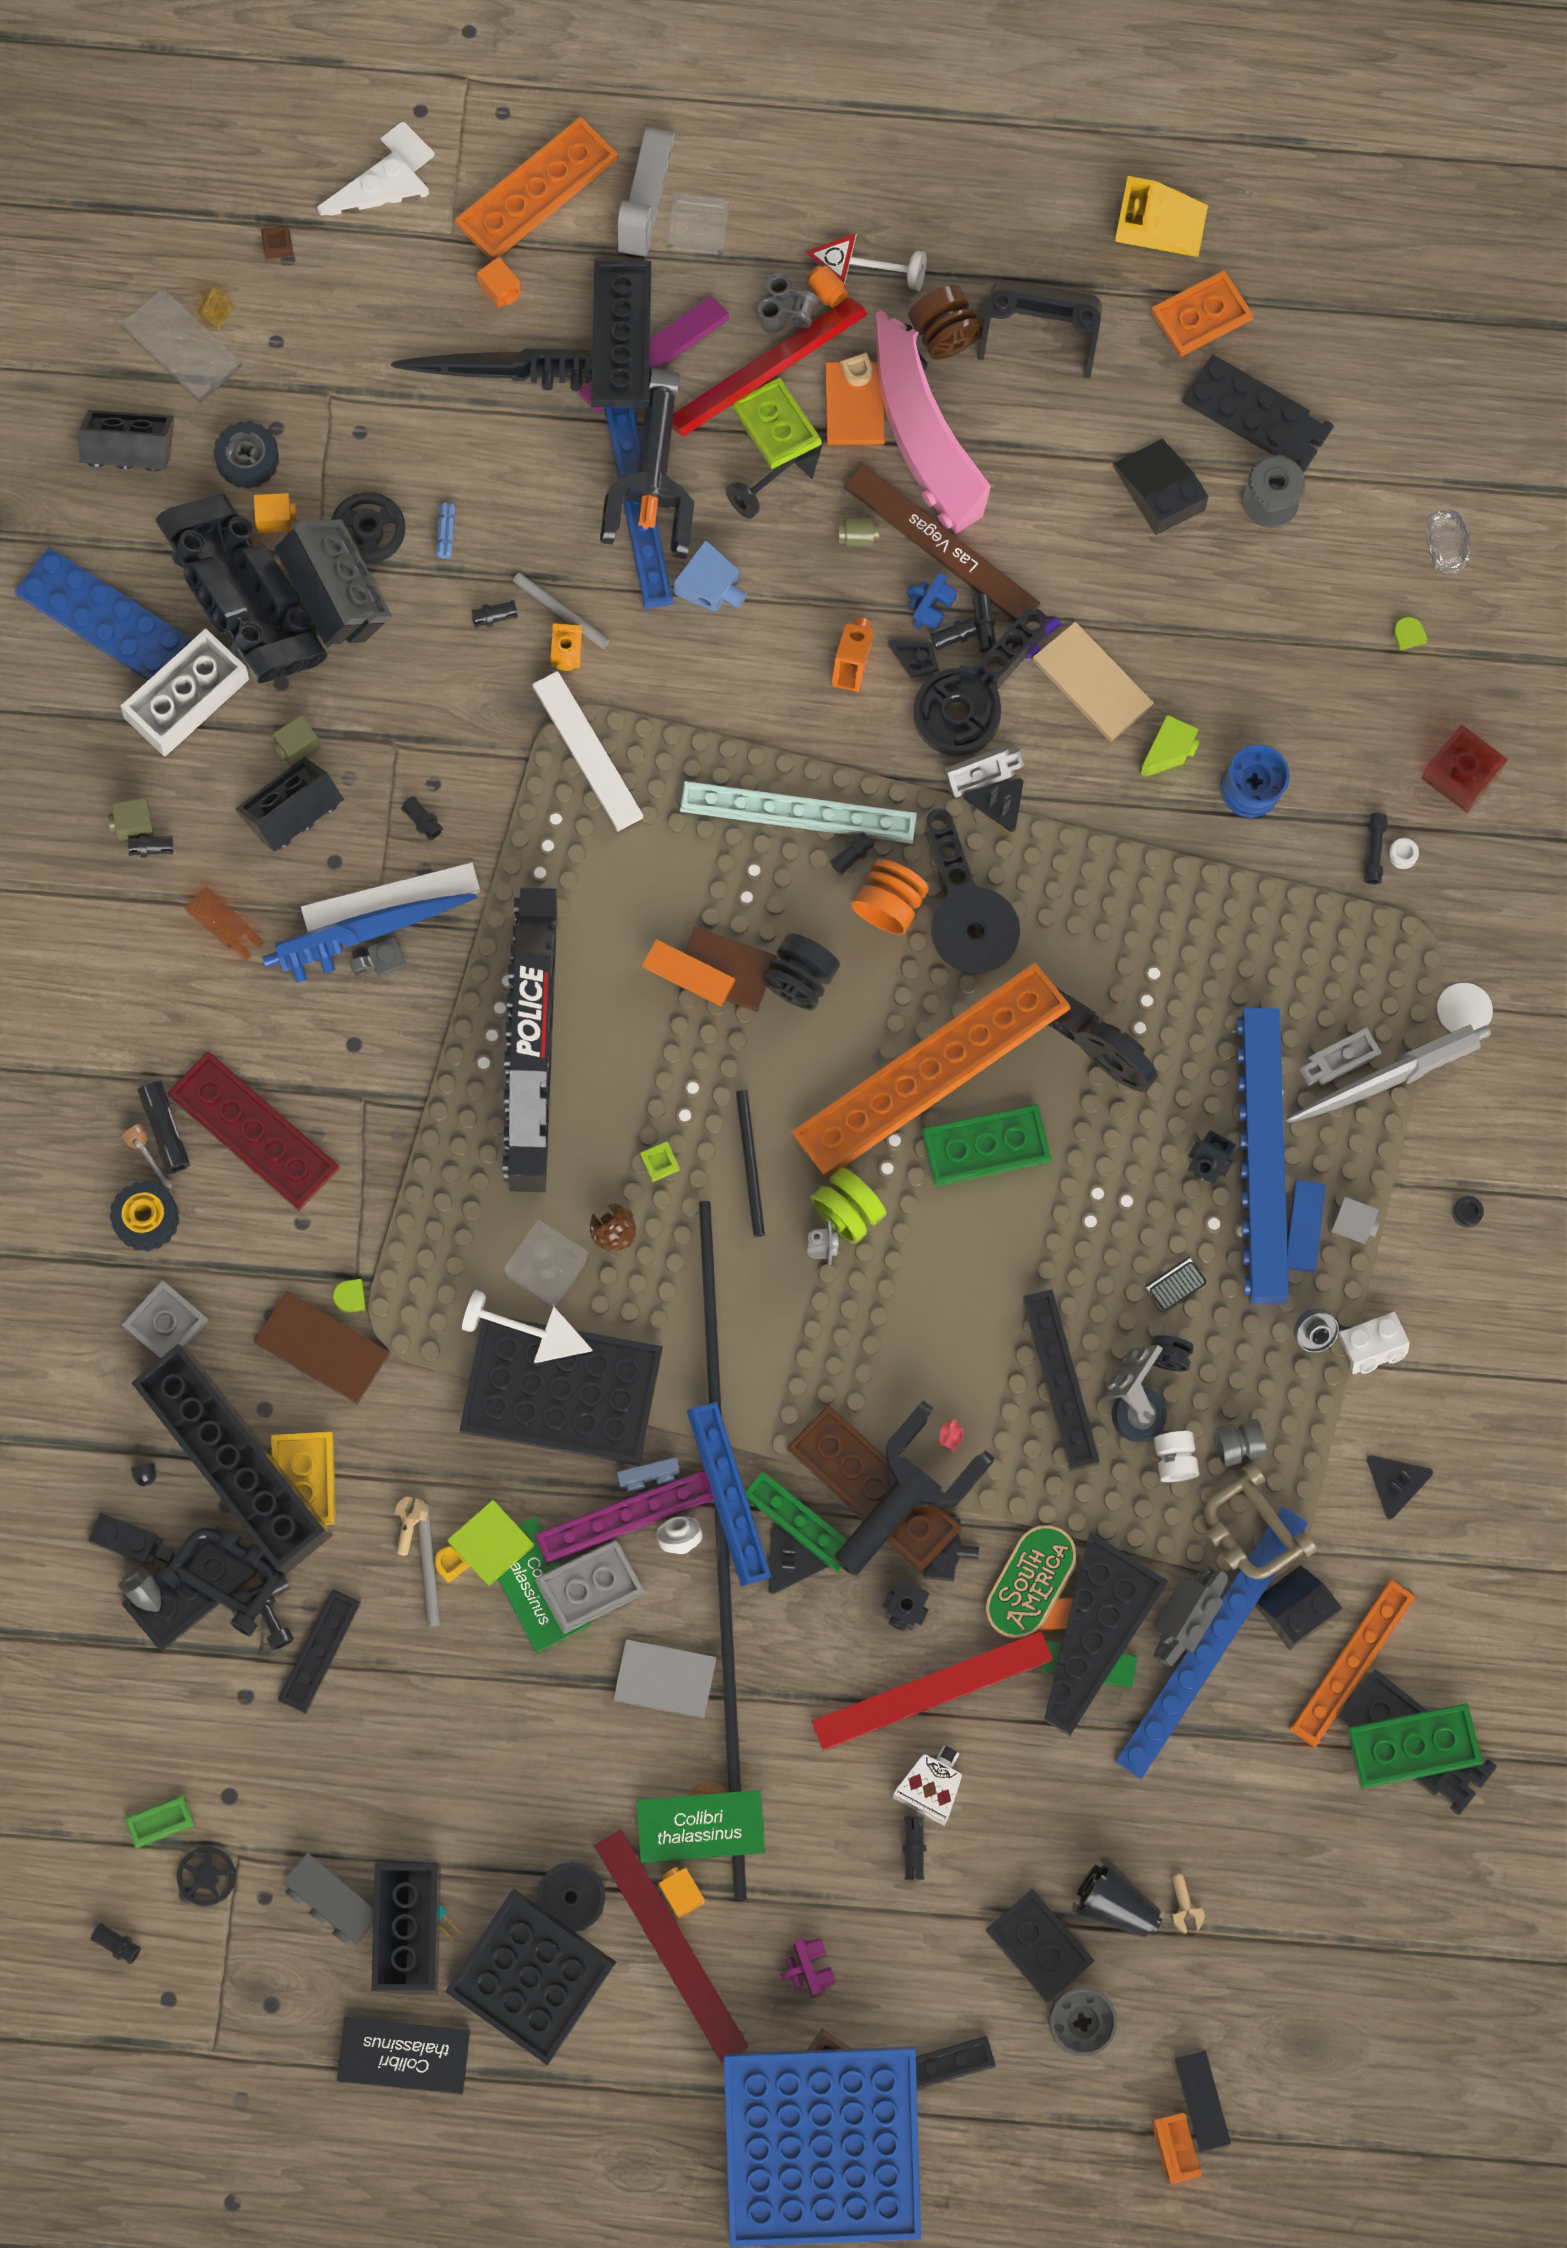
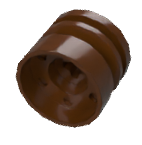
M954 284L943 286L928 293L918 300L908 313V317L915 330L918 331L919 335H923L922 342L924 346L927 347L931 358L935 360L949 358L967 349L981 336L983 327L979 320L976 319L974 311L968 309L969 303L962 290Z

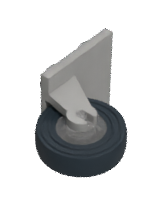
M1159 1345L1130 1349L1123 1358L1122 1362L1124 1365L1120 1372L1114 1374L1108 1381L1106 1386L1108 1390L1103 1396L1107 1400L1114 1401L1112 1422L1115 1429L1122 1437L1133 1442H1145L1155 1438L1163 1430L1166 1423L1167 1411L1164 1401L1155 1391L1141 1385L1142 1380L1163 1349Z

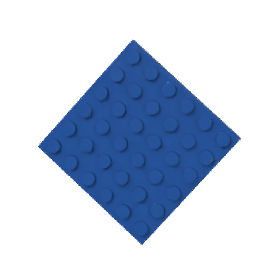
M915 2047L724 2054L730 2247L921 2240Z

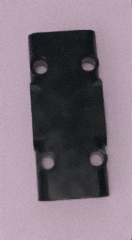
M218 494L171 507L158 515L156 523L173 548V561L178 566L184 568L185 580L219 633L228 634L232 641L230 643L231 652L237 658L245 661L258 683H266L308 670L325 661L328 654L315 633L309 630L311 618L306 610L299 608V599L295 590L265 544L262 542L253 543L250 538L253 533L252 524L247 519L239 517L225 494Z

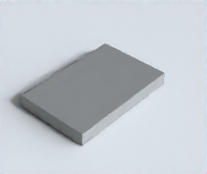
M617 1539L535 1579L563 1634L645 1594Z
M626 1639L614 1701L705 1719L717 1657Z

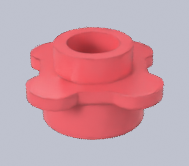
M952 1419L951 1423L944 1422L939 1436L940 1445L950 1448L952 1453L955 1452L957 1446L961 1445L964 1436V1430L961 1428V1424L957 1423V1419Z

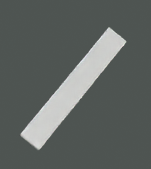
M556 671L533 683L532 687L617 832L643 819L641 810L559 672Z
M472 862L301 906L307 932L348 918L388 907L438 897L468 893L477 894L480 893V887Z

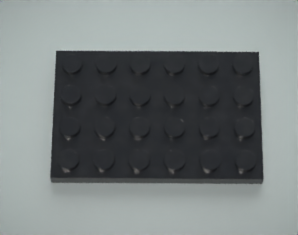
M483 1318L459 1431L463 1434L640 1466L663 1346L575 1330L593 1351L534 1363L542 1337ZM508 1318L544 1331L547 1326L544 1324Z

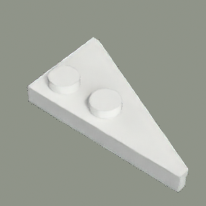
M394 151L320 204L317 210L321 216L341 214V210L359 207V210L381 206L386 202H401V198L419 194L420 197H426L429 195V189Z

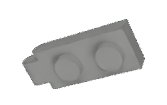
M1000 747L947 767L944 771L950 793L954 798L964 795L967 791L983 788L1014 776V770L1023 767L1024 762L1020 748L1008 750V747Z
M1365 1028L1307 1058L1309 1064L1299 1070L1308 1085L1317 1081L1324 1085L1379 1057L1382 1052L1368 1028Z

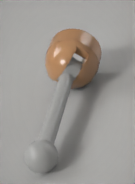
M141 1123L132 1126L121 1135V1138L128 1147L141 1150L160 1179L161 1187L170 1190L173 1186L172 1181L164 1176L145 1147L148 1138L146 1130Z

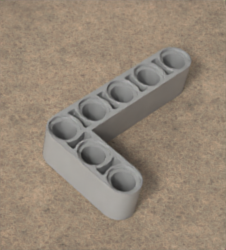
M646 127L629 201L623 200L619 211L618 251L621 253L647 257L674 143L675 133L672 131Z

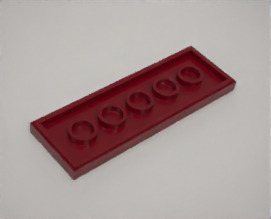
M209 1051L167 1092L170 1099L298 1212L340 1169L338 1164Z

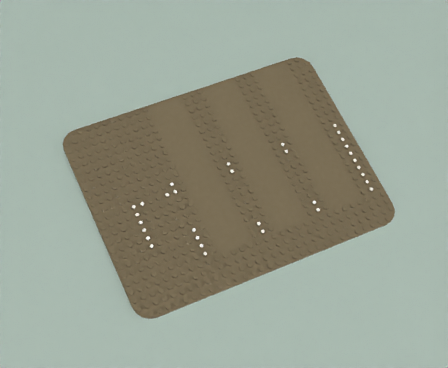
M581 704L578 706L643 814V819L617 832L551 719L545 723L532 747L370 1289L368 1315L375 1336L391 1354L411 1364L470 1379L483 1318L480 1319L478 1326L472 1332L462 1330V1324L474 1290L481 1291L486 1296L484 1311L506 1318L547 1325L553 1307H555L574 1330L663 1346L648 1427L695 1439L686 1411L709 1404L699 1202L710 1201L722 1420L731 1449L806 1468L787 1451V1447L829 1404L887 1457V1442L924 1400L933 1407V1410L927 1418L926 1425L900 1454V1457H906L942 1487L941 1491L945 1493L975 1456L982 1454L986 1450L995 1457L993 1463L957 1506L951 1507L1030 1528L1043 1525L1058 1527L1065 1531L1071 1539L1086 1543L1089 1533L1092 1532L1124 1553L1199 1572L1201 1567L1207 1565L1213 1568L1215 1572L1217 1570L1226 1572L1228 1580L1234 1581L1241 1569L1238 1567L1233 1570L1223 1557L1227 1550L1222 1543L1216 1547L1207 1535L1206 1531L1211 1528L1204 1518V1508L1207 1501L1214 1494L1245 1473L1242 1469L1243 1466L1253 1461L1266 1479L1265 1482L1256 1487L1276 1515L1283 1506L1308 1522L1304 1531L1310 1537L1351 1365L1339 1339V1332L1361 1323L1418 1080L1406 1084L1404 1081L1377 1094L1320 1115L1292 1123L1286 1121L1289 1116L1315 1101L1394 1063V1059L1397 1056L1427 1043L1443 978V954L1435 935L1420 919L1396 908L1018 812L1015 831L1010 832L964 800L963 797L954 798L952 794L606 705ZM684 781L914 812L917 815L913 844L870 838L875 846L866 852L867 856L864 859L860 858L843 875H840L829 861L834 859L848 846L847 842L851 838L856 839L858 836L680 812ZM934 809H945L951 814L975 884L1002 895L1013 906L1020 923L1018 946L1009 961L992 972L985 974L960 972L945 963L933 945L931 936L933 916L940 903L946 898L924 829L927 816ZM937 820L931 823L932 827L936 830L946 828L942 821ZM945 847L940 850L941 854L945 857L955 855L954 850ZM886 859L896 862L919 875L929 887L925 898H922L921 906L912 909L915 916L905 934L897 935L883 931L863 920L851 907V903L860 886L868 885L865 878L867 873L871 872L874 860ZM954 874L949 877L953 884H962L964 882L963 877ZM520 887L556 889L558 909L546 1192L510 1191L509 1182H504V1174L502 1172L503 1155L509 1156V1153H505L504 1126H509V1124H506L504 1090L507 1089L504 1056L505 1051H508L506 1022H509L507 993H510L508 966L511 964V945H514L513 926H518L515 925L514 897H520ZM973 926L967 931L969 937L973 939L982 937V933L978 929H973ZM694 927L774 955H777V950L787 934H799L829 950L840 962V968L831 983L822 984L825 993L822 997H819V1003L815 1009L807 1010L792 1005L774 994L769 988H766L758 1012L728 1001H724L722 1007L643 968L642 964L656 939L684 953ZM1036 962L1055 987L1096 1012L1095 1014L1100 1018L1098 1020L1099 1023L1106 1022L1121 1029L1122 1034L1124 1032L1144 1047V1055L1155 1067L1158 1078L1147 1092H1138L1124 1086L1109 1076L1075 1042L1052 1027L1045 1026L844 1166V1168L854 1173L874 1192L883 1204L886 1216L875 1226L866 1224L867 1234L857 1244L848 1242L838 1234L837 1256H832L831 1265L828 1266V1258L813 1259L808 1256L806 1248L809 1232L814 1229H825L828 1226L812 1205L810 1196L820 1186L830 1187V1177L824 1178L795 1140L791 1131ZM1244 1008H1280L1287 1245L1296 1180L1326 1184L1316 1271L1312 1273L1288 1269L1289 1298L1285 1304H1249V1295H1244L1243 1279L1248 1277V1266H1243L1242 1262L1243 1248H1247V1237H1242V1219H1246V1208L1241 1207V1190L1246 1189L1245 1179L1240 1178V1161H1245V1150H1240L1239 1134L1244 1132V1121H1239L1238 1106L1239 1103H1243V1092H1238L1237 1087L1238 1074H1242V1064H1237V1046L1242 1045L1241 1035H1236V1018L1241 1017ZM1368 1028L1382 1052L1379 1057L1324 1085H1321L1319 1081L1311 1085L1307 1084L1299 1070L1309 1064L1307 1058ZM740 1090H747L749 1097L765 1236L762 1237L753 1236L736 1092ZM1038 1104L1052 1159L1051 1163L934 1187L921 1128ZM1209 1130L1236 1144L1229 1157L1233 1164L1226 1176L1219 1175L1214 1184L1198 1179L1193 1172L1187 1170L1192 1161L1188 1157L1196 1141L1202 1143ZM668 1141L680 1171L652 1182L640 1157V1153ZM1345 1197L1379 1209L1376 1219L1381 1221L1375 1237L1369 1236L1365 1244L1331 1232ZM615 1203L622 1205L625 1209L632 1212L636 1236L629 1248L619 1251H607L597 1246L591 1238V1233L589 1232L592 1214L599 1221L606 1213H610L613 1216L614 1213L607 1205ZM1187 1257H1190L1206 1279V1285L1167 1311L1162 1310L1146 1288V1285ZM1053 1289L1100 1461L1098 1465L1069 1471L1023 1303V1296ZM1312 1309L1329 1311L1339 1326L1338 1337L1333 1345L1318 1353L1303 1350L1295 1340L1293 1333L1298 1318L1306 1311ZM1158 1335L1181 1338L1194 1345L1193 1353L1188 1358L1191 1361L1188 1371H1170L1152 1365L1141 1382L1142 1387L1155 1391L1162 1398L1166 1406V1423L1158 1435L1177 1431L1193 1432L1195 1451L1192 1453V1456L1197 1458L1199 1476L1178 1482L1160 1481L1158 1463L1162 1459L1156 1455L1154 1438L1145 1442H1133L1122 1437L1112 1422L1114 1401L1103 1397L1108 1390L1106 1386L1110 1378L1122 1369L1124 1365L1122 1361L1127 1352L1135 1347L1152 1346V1337ZM1144 1411V1417L1149 1419L1148 1411ZM1130 1412V1417L1136 1419L1135 1413ZM952 1419H957V1423L961 1424V1428L964 1430V1436L961 1445L957 1446L955 1452L952 1453L950 1448L940 1445L939 1436L944 1422L951 1423ZM1258 1419L1265 1438L1267 1456L1257 1460H1247L1243 1456L1241 1463L1224 1467L1216 1446L1215 1428L1232 1424L1238 1429L1239 1425L1244 1421ZM1138 1421V1423L1134 1425L1140 1427L1145 1425L1146 1423H1140ZM1243 1490L1217 1508L1216 1515L1228 1530L1246 1557L1249 1558L1269 1528L1268 1523ZM1301 1555L1278 1570L1272 1579L1282 1576L1299 1561Z

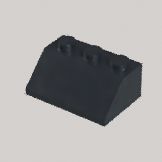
M88 410L79 429V463H87L91 467L116 465L120 469L145 467L148 471L166 469L170 460L174 416Z
M304 757L235 808V810L261 842L275 852L286 847L291 842V839L300 832L309 830L314 825V822L324 814L333 812L344 798L328 773Z

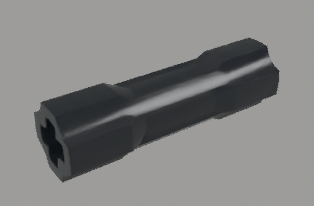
M162 1081L141 1086L137 1090L145 1113L148 1115L166 1174H174L187 1169L191 1165L173 1120Z

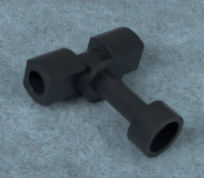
M277 1571V1586L260 1611L271 1633L267 1637V1641L272 1650L280 1649L294 1640L289 1628L282 1629L271 1607L276 1602L275 1596L290 1589L284 1573ZM266 1577L262 1579L263 1584L248 1591L244 1587L230 1595L249 1606L264 1585Z

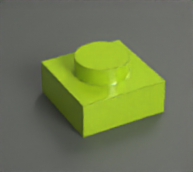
M668 1141L640 1153V1157L652 1182L680 1171Z

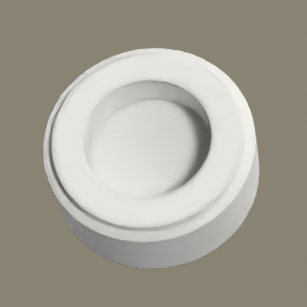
M1408 838L1397 839L1390 847L1388 853L1389 860L1395 867L1400 869L1412 867L1419 856L1417 844Z

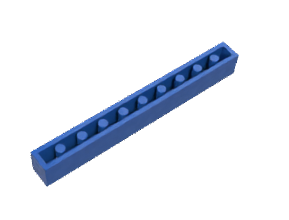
M1244 1008L1241 1017L1236 1018V1035H1241L1242 1045L1237 1046V1064H1242V1074H1238L1237 1087L1238 1092H1243V1103H1239L1238 1118L1239 1121H1244V1132L1239 1134L1240 1150H1245V1161H1240V1178L1245 1179L1246 1189L1241 1190V1207L1246 1208V1219H1242V1237H1247V1248H1243L1242 1262L1243 1266H1248V1277L1243 1279L1244 1295H1249V1304H1285L1289 1298L1280 1008Z

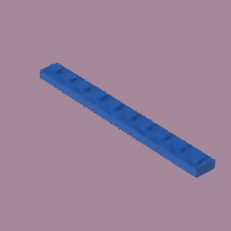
M1283 1506L1277 1514L1293 1537L1303 1531L1308 1525V1522ZM1269 1526L1248 1560L1253 1566L1262 1567L1287 1549ZM1242 1571L1239 1572L1222 1598L1224 1601L1196 1649L1193 1653H1186L1116 1760L1117 1764L1138 1778H1143L1276 1573L1265 1579H1253Z

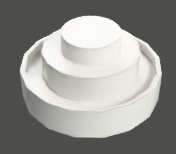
M688 1516L674 1517L665 1521L656 1533L660 1548L666 1552L677 1554L689 1552L701 1542L703 1536L700 1523L695 1518Z

